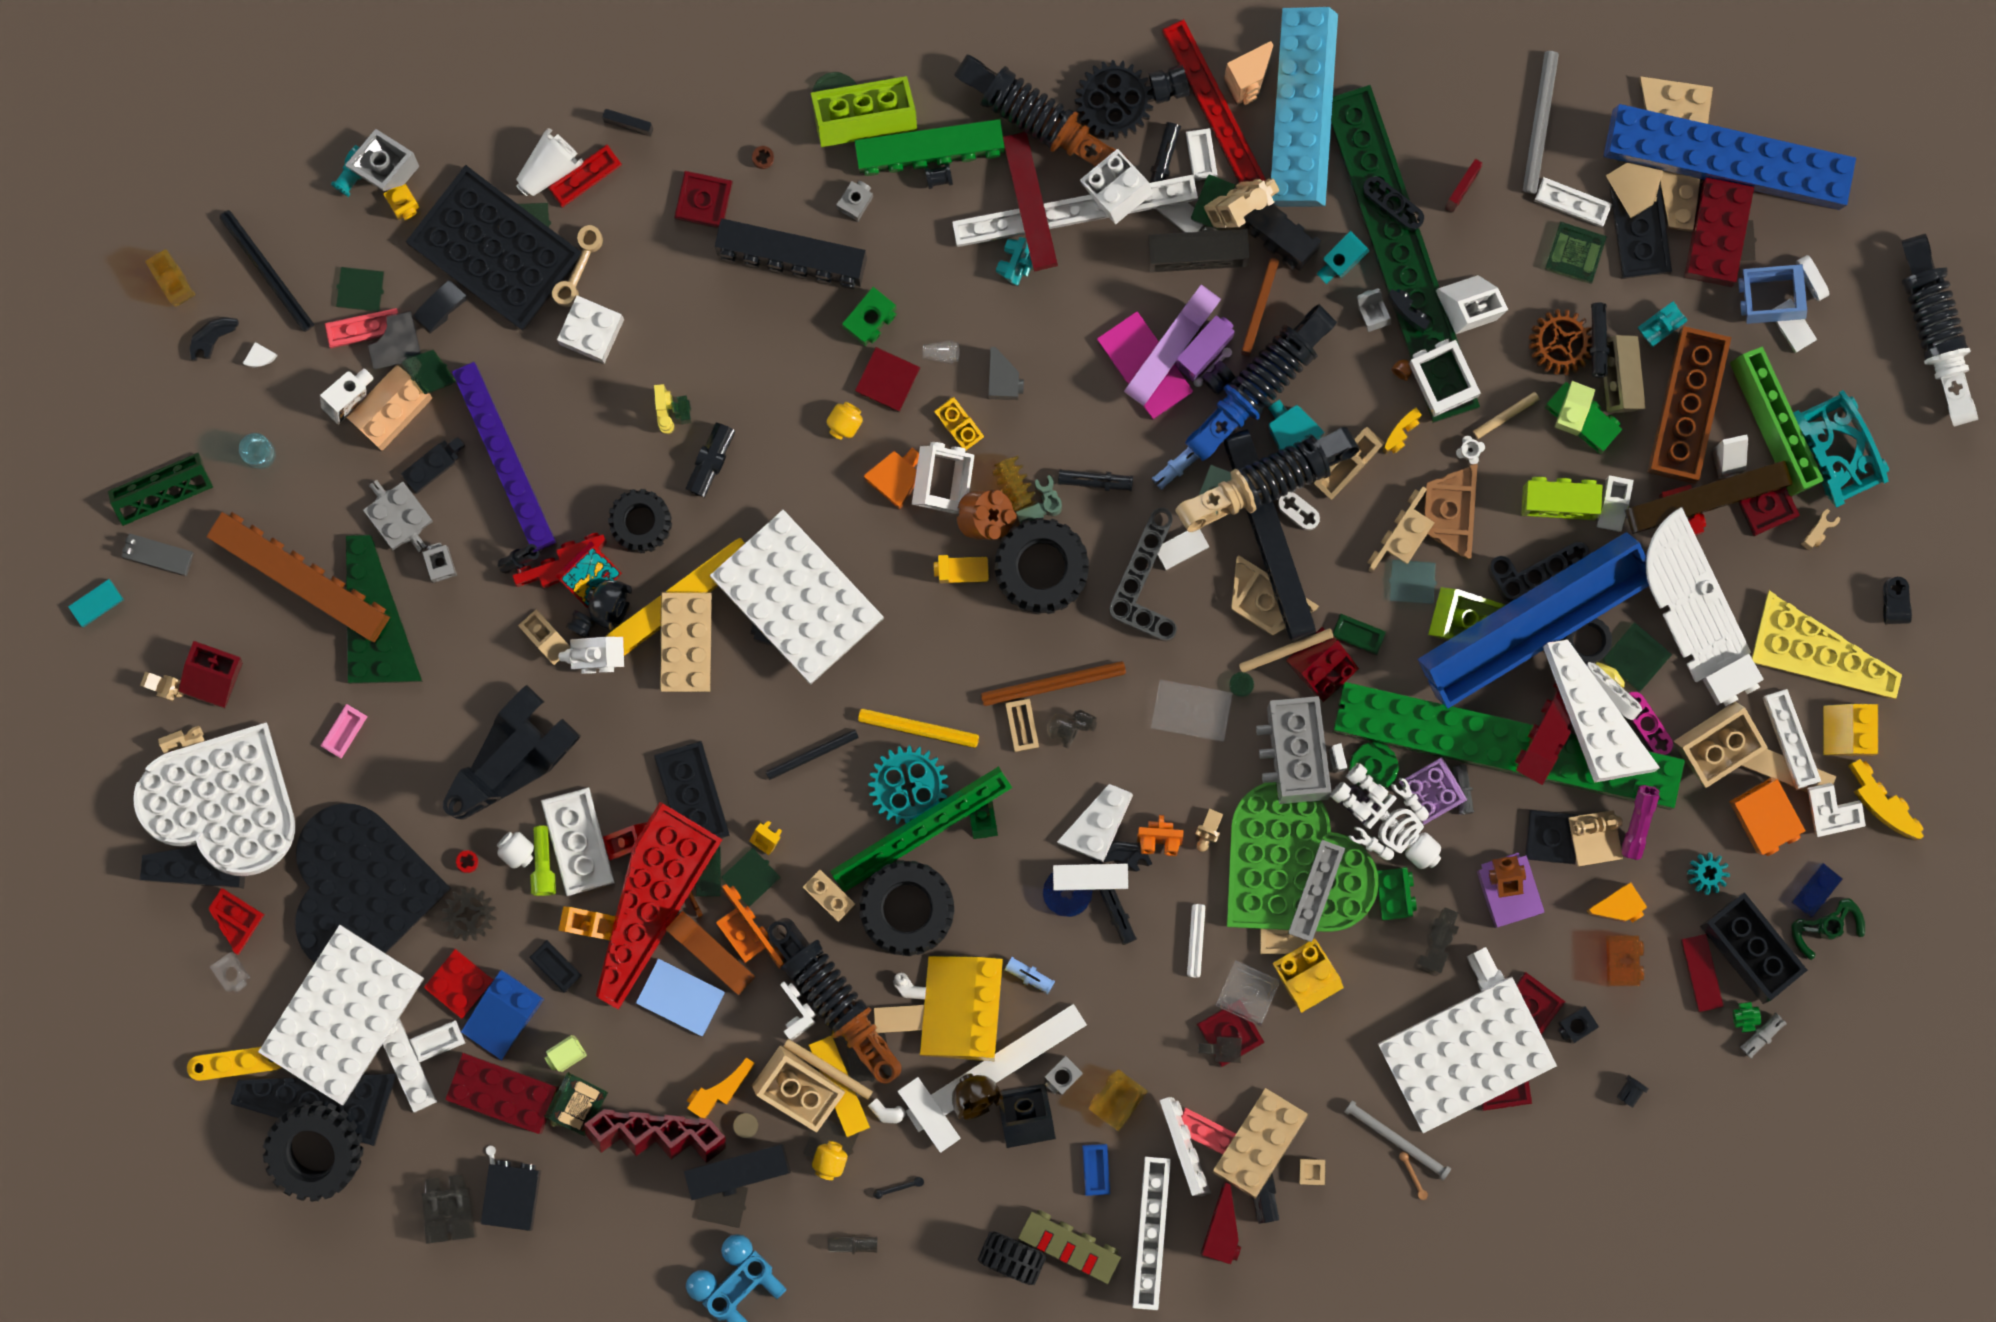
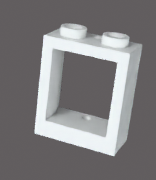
M1448 339L1441 341L1435 345L1436 349L1428 353L1426 349L1412 355L1414 359L1409 363L1433 417L1471 401L1481 394L1456 340L1449 342ZM1452 351L1469 388L1437 402L1420 364Z
M930 442V446H920L912 505L958 514L960 510L958 504L962 497L969 493L974 455L965 453V448L951 447V449H947L945 444ZM935 456L955 460L950 499L929 495Z

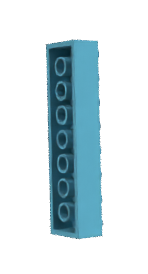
M1330 7L1282 9L1271 179L1275 180L1279 188V192L1273 195L1272 198L1274 204L1279 207L1326 206L1338 14Z

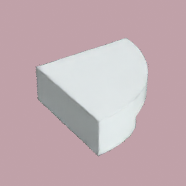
M255 342L243 364L252 368L262 367L272 363L278 355Z

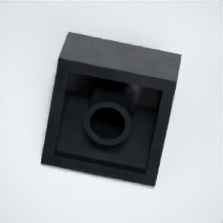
M1045 1083L1001 1092L1003 1100L999 1104L1007 1148L1056 1139Z

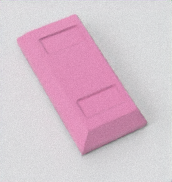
M346 704L320 746L342 759L367 719V716Z

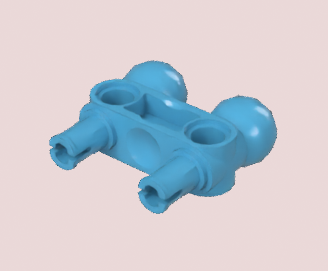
M740 1234L729 1236L722 1244V1257L727 1263L737 1267L719 1285L714 1275L705 1270L695 1271L688 1277L686 1282V1290L690 1298L702 1302V1305L708 1309L710 1314L719 1321L726 1320L727 1322H748L736 1308L757 1284H761L776 1300L787 1290L771 1274L773 1267L755 1250L753 1251L751 1241ZM757 1261L761 1263V1272L758 1274L750 1273L748 1265L751 1262ZM717 1297H722L727 1302L726 1307L722 1310H717L712 1306L713 1300Z

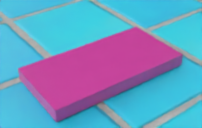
M1138 311L1097 338V341L1128 385L1159 343ZM1175 364L1143 406L1152 420L1193 393L1192 388Z

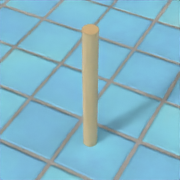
M1329 628L1240 663V669L1244 673L1331 639L1333 638V633Z
M790 1039L786 1041L785 1049L867 1100L873 1093L872 1090Z

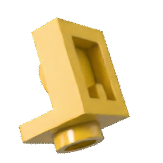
M406 183L383 193L399 220L402 218L407 220L417 213L416 210L420 208Z

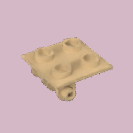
M1614 810L1568 818L1577 867L1623 859L1618 835V828L1622 826L1623 821L1620 816L1617 817Z

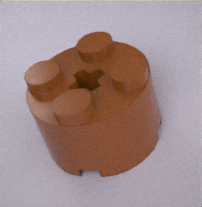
M999 490L971 491L965 494L958 504L960 510L959 516H957V523L961 532L969 538L976 540L1000 539L1009 532L1012 524L1016 521V513L1009 498Z

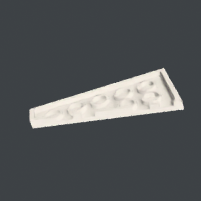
M1568 640L1550 642L1543 646L1594 783L1651 773L1658 770L1660 767Z

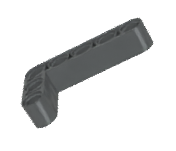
M1162 507L1152 512L1109 609L1112 618L1161 641H1170L1176 635L1177 627L1175 622L1136 604L1172 524L1171 512ZM1158 513H1164L1168 516L1169 521L1164 526H1158L1154 521V517ZM1150 535L1158 539V545L1152 549L1147 548L1144 544V539ZM1138 558L1146 559L1148 562L1147 569L1144 571L1135 569V560ZM1128 580L1135 581L1138 584L1137 591L1132 594L1127 593L1124 590L1125 582ZM1117 603H1124L1128 607V611L1124 616H1117L1114 613L1113 608ZM1138 614H1148L1150 623L1147 626L1138 625L1136 622ZM1163 623H1169L1173 628L1172 634L1166 637L1162 636L1158 630L1159 626Z

